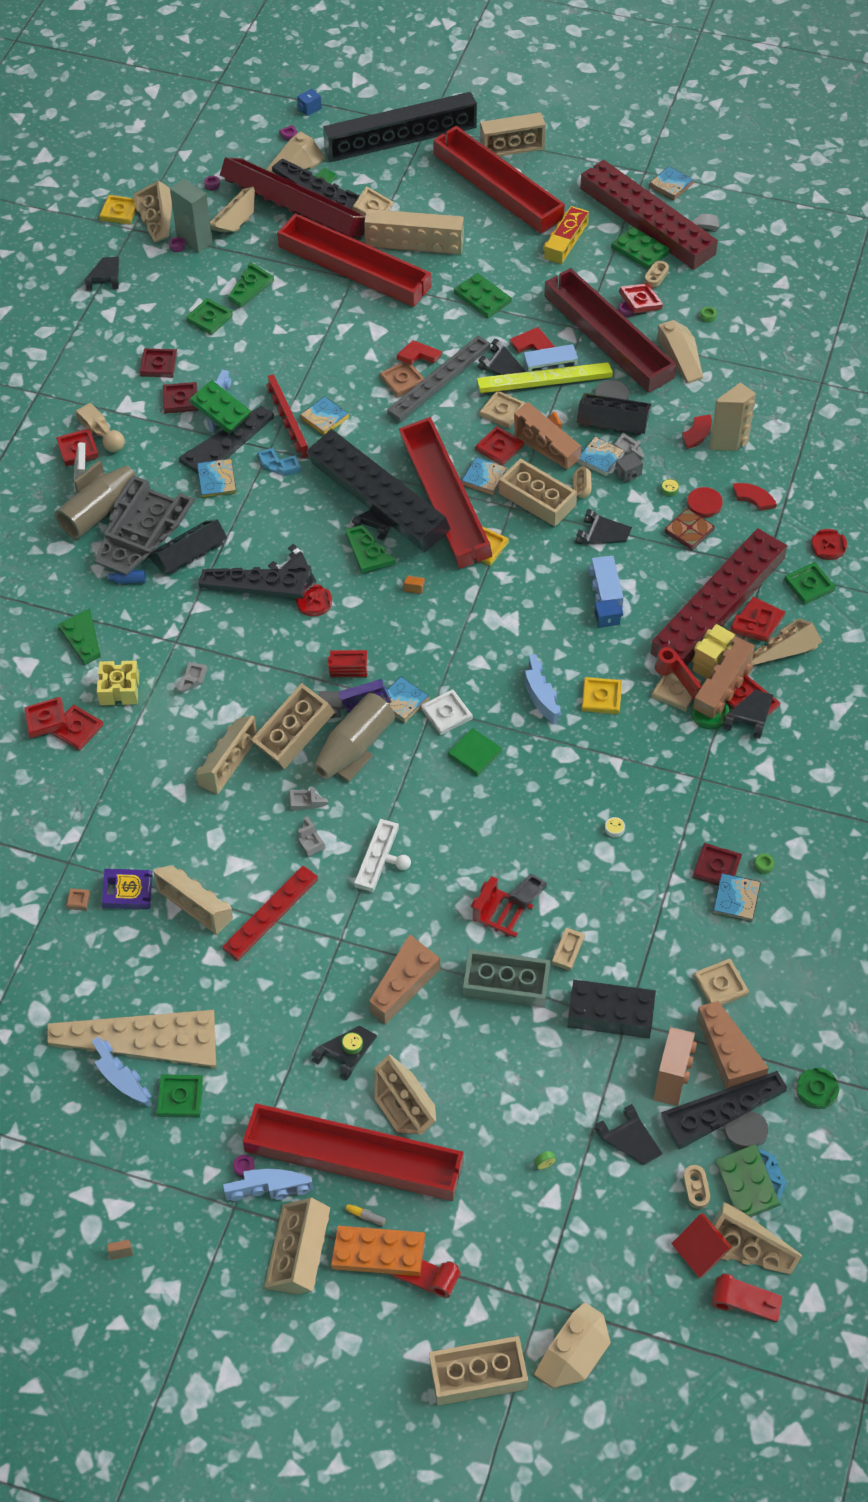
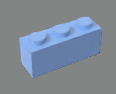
M573 344L524 352L523 364L526 372L578 366V357Z
M614 556L592 558L591 566H589V575L593 576L592 589L593 591L596 590L597 593L595 594V602L617 599L618 605L623 608V594Z

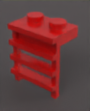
M330 650V657H328L330 678L367 677V650Z
M491 876L488 882L485 881L480 890L481 894L479 897H475L471 904V908H473V921H479L485 927L490 926L496 932L501 931L507 937L510 935L516 938L518 933L512 930L524 909L519 907L508 927H503L502 924L514 903L509 901L497 923L492 922L491 919L504 898L508 899L510 894L499 890L498 878ZM530 904L527 908L532 910L534 905Z

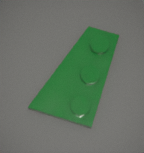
M249 262L247 270L241 275L242 278L235 284L228 295L229 301L241 308L274 282V276Z
M363 525L345 529L347 539L361 573L396 564V559L390 556L386 549L375 541L374 536Z
M90 608L58 624L59 630L84 665L101 657Z

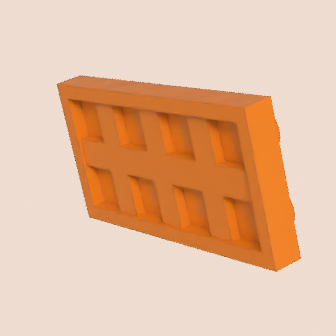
M338 1226L331 1263L332 1269L420 1276L426 1238L425 1232Z

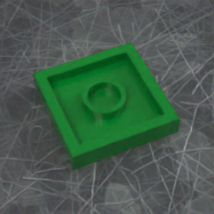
M206 298L186 316V321L213 335L233 317V313L231 310Z
M816 562L789 573L784 578V581L804 605L834 592L836 588Z
M472 728L448 752V756L478 777L502 753V748Z
M161 1074L157 1116L200 1118L203 1075Z

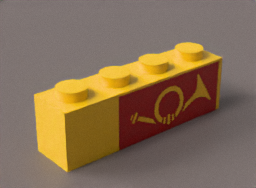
M571 206L568 212L564 213L562 221L558 222L556 230L551 233L549 241L545 242L543 246V251H545L544 259L560 264L564 262L588 225L589 211Z

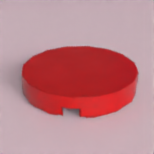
M709 487L694 489L690 492L687 499L688 509L702 518H710L714 514H718L723 505L720 493Z
M822 529L813 535L811 549L819 558L836 560L846 552L847 540L843 534L840 535L834 529Z
M314 584L305 592L303 599L296 598V605L298 610L304 615L317 617L330 610L332 595L330 590H326L322 585Z

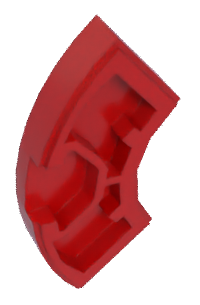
M711 414L694 417L693 427L688 431L682 432V439L686 449L701 444L710 434L712 426Z
M733 483L732 488L737 501L751 502L759 511L777 507L775 499L761 487L748 483Z

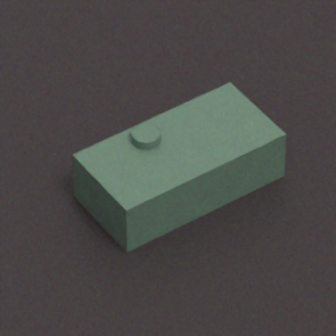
M182 179L170 188L176 236L183 238L186 245L199 253L213 243L207 195L186 179Z
M469 949L463 983V996L545 1007L551 960Z

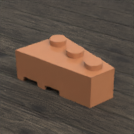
M670 1027L659 1069L654 1101L675 1106L679 1105L683 1083L688 1084L690 1072L686 1070L691 1069L694 1058L690 1054L694 1055L697 1042H693L695 1033Z

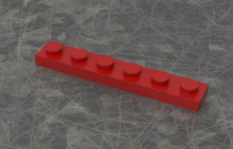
M275 375L267 376V391L272 394L273 404L278 406L279 417H283V425L285 429L288 428L290 440H294L296 453L299 452L302 459L309 457L306 452L308 445Z
M302 866L222 946L223 951L239 961L318 881V876L305 866Z

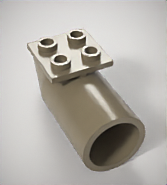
M100 460L90 466L87 471L74 480L77 494L55 511V518L60 527L70 537L74 539L81 538L114 510L115 501L133 475L136 476L135 472L129 466H123L105 474Z
M367 693L330 733L313 766L315 772L324 779L337 774L350 782L373 757V754L367 751L369 747L395 720V713L391 706L380 696Z

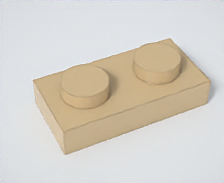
M566 928L552 960V965L571 971L584 941L585 934Z

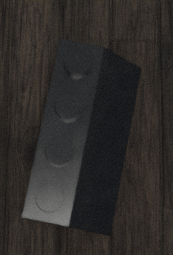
M584 393L579 403L577 423H581L582 426L586 427L591 425L598 426L599 429L611 428L617 432L629 431L635 435L645 434L651 403Z
M218 519L205 520L156 548L148 557L162 573L169 572V574H172L179 570L178 567L180 565L192 563L194 557L198 555L201 557L209 553L208 549L223 545V541L227 539V536Z

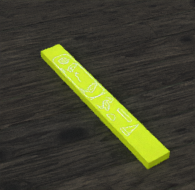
M609 362L481 377L477 378V386L480 393L611 378L613 372Z

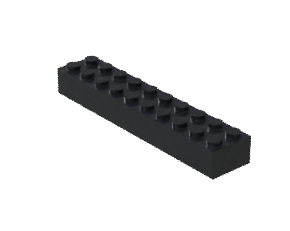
M466 92L323 126L324 150L331 163L436 138L442 134L446 135V132L455 126L463 131L477 128V102L471 92Z
M330 429L306 451L313 465L423 552L428 551L451 529L446 517L333 429Z

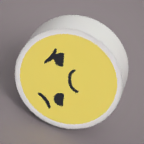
M612 817L606 821L605 832L607 835L615 838L620 837L624 833L625 824L623 820Z

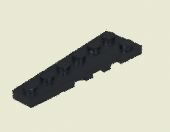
M283 158L272 166V172L350 209L353 208L360 195L348 189L345 191L339 188V185L335 183L332 185L326 182L325 178L313 176L312 172L302 169L300 166Z
M259 406L251 411L250 415L230 434L224 430L219 431L181 455L179 462L198 474L197 463L228 459L274 419V413L263 406Z
M310 565L288 566V568L278 569V566L271 567L270 569L253 567L251 570H243V568L203 569L198 585L199 588L303 599L312 568Z
M775 1071L661 1112V1118L680 1150L787 1092V1086L779 1072Z

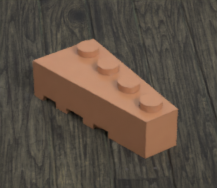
M529 402L514 413L515 437L522 440L527 446L567 470L581 457V445Z
M734 636L731 641V649L725 650L720 665L716 664L710 679L707 678L695 697L693 709L712 719L717 713L720 714L723 711L725 702L732 699L736 687L740 688L745 675L748 676L753 669L751 664L755 645L737 636Z
M409 934L369 1000L370 1013L386 1025L440 970V957Z
M719 1001L699 1006L697 1020L725 1089L766 1075L769 1069Z

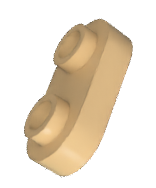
M664 261L655 262L645 275V283H648L650 287L659 286L668 274L669 265Z
M584 466L579 467L573 476L574 490L577 491V496L581 499L589 496L592 488L591 471Z
M691 1165L686 1168L683 1176L687 1199L693 1208L703 1209L710 1201L706 1173L702 1167ZM695 1176L698 1180L693 1181L690 1177ZM695 1197H701L702 1201L695 1200Z

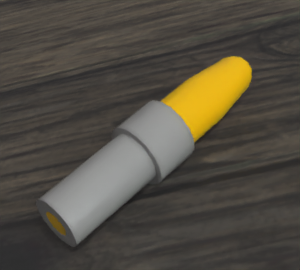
M350 1204L345 1207L348 1212L360 1217V1219L373 1222L382 1227L385 1225L386 1218L374 1214L368 1209H362Z

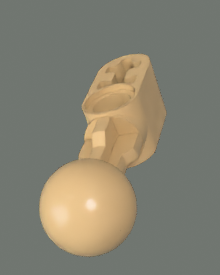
M91 403L75 410L78 421L86 429L90 428L91 434L95 433L103 437V446L107 451L118 452L124 447V436L119 431H110L104 416Z

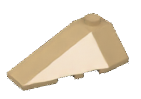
M299 132L289 140L266 170L272 172V166L282 158L300 166L302 169H312L325 160V156L313 138Z
M156 181L134 193L135 207L140 212L141 218L146 223L147 230L155 243L169 237L172 209L170 188L160 181Z
M675 320L658 325L657 340L670 359L676 363V368L685 381L689 384L703 379L695 338L689 329Z
M798 618L781 629V635L771 637L768 640L767 646L757 648L753 652L751 665L813 651L822 640L812 622Z
M725 1202L713 1219L712 1224L732 1247L722 1257L724 1260L729 1261V1259L742 1261V1264L749 1265L751 1263L763 1266L765 1269L791 1274L802 1257V1254L748 1215Z

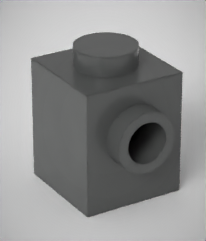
M633 452L616 460L614 472L618 478L626 483L642 475L643 463Z
M319 691V696L328 702L335 712L330 718H342V710H345V707L339 698L340 691Z

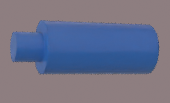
M132 570L126 576L115 571V574H109V581H115L116 584L145 583L146 573L145 570Z

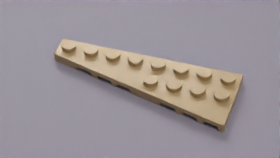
M214 1010L48 1024V1045L52 1047L86 1049L88 1052H94L97 1049L92 1040L99 1036L103 1041L108 1040L113 1048V1051H111L112 1055L122 1054L130 1058L152 1061L157 1059L171 1061L173 1064L186 1063L194 1067L200 1065L217 1069Z

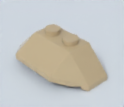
M253 187L242 189L210 221L211 230L223 233L238 231L240 225L250 219L249 216L254 212L255 189Z
M387 1055L374 1068L375 1100L397 1132L422 1135L436 1122L435 1105L413 1073L392 1055Z
M586 1302L577 1308L548 1347L534 1376L552 1389L585 1381L611 1344L604 1315Z

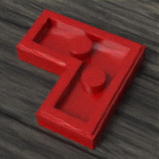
M539 327L510 339V344L517 353L532 347L534 350L555 347Z
M412 340L397 354V360L412 365L418 358L435 363L442 356V351Z
M758 606L754 619L736 615L730 632L766 642L776 616V610Z

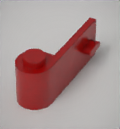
M668 647L662 648L654 665L655 671L660 675L674 673L695 700L702 686L673 649Z
M422 1260L420 1276L389 1275L437 1296L449 1298L461 1272L458 1269V1265L450 1261L441 1263L439 1267Z
M721 1274V1276L715 1279L711 1305L724 1311L737 1308L767 1320L778 1322L782 1296L736 1280L730 1274Z

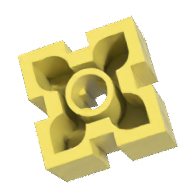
M717 624L712 630L709 629L702 642L699 641L694 648L693 671L710 679L716 664L720 665L725 650L731 649V641L735 634Z
M114 661L99 662L98 675L100 680L97 682V695L100 705H115V701H122V705L138 704L137 686H139V669L137 661H122L121 665H115Z

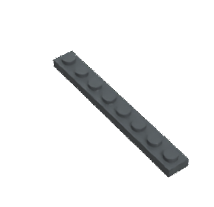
M476 336L388 408L387 414L399 422L404 420L489 350L491 343L480 336Z

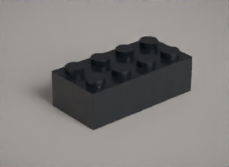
M573 979L567 1028L650 1039L656 990Z

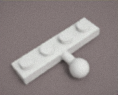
M380 819L355 880L354 886L356 888L374 892L385 862L395 864L399 870H407L410 867L411 860L407 855H400L398 857L389 855L399 829L398 823Z

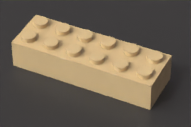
M367 209L365 217V242L367 245L376 248L462 254L464 217Z

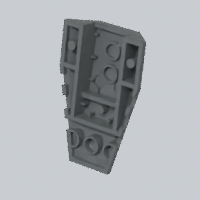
M133 475L115 501L114 511L110 516V523L105 530V537L103 542H101L95 563L127 576L178 528L195 502V498L179 493L176 498L169 497L151 490L147 480Z

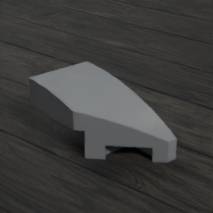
M701 214L692 221L700 228L717 231L719 228L718 216Z
M623 433L614 444L625 450V455L634 452L640 460L644 458V453H642L640 447V440L636 442Z
M189 662L185 676L181 678L178 691L182 693L203 684L208 669L207 665Z
M311 788L310 791L289 790L288 793L290 810L323 807L328 804V799H323L316 794L314 788Z
M308 816L305 817L303 827L299 829L298 834L299 843L309 857L326 847L316 832L314 824Z

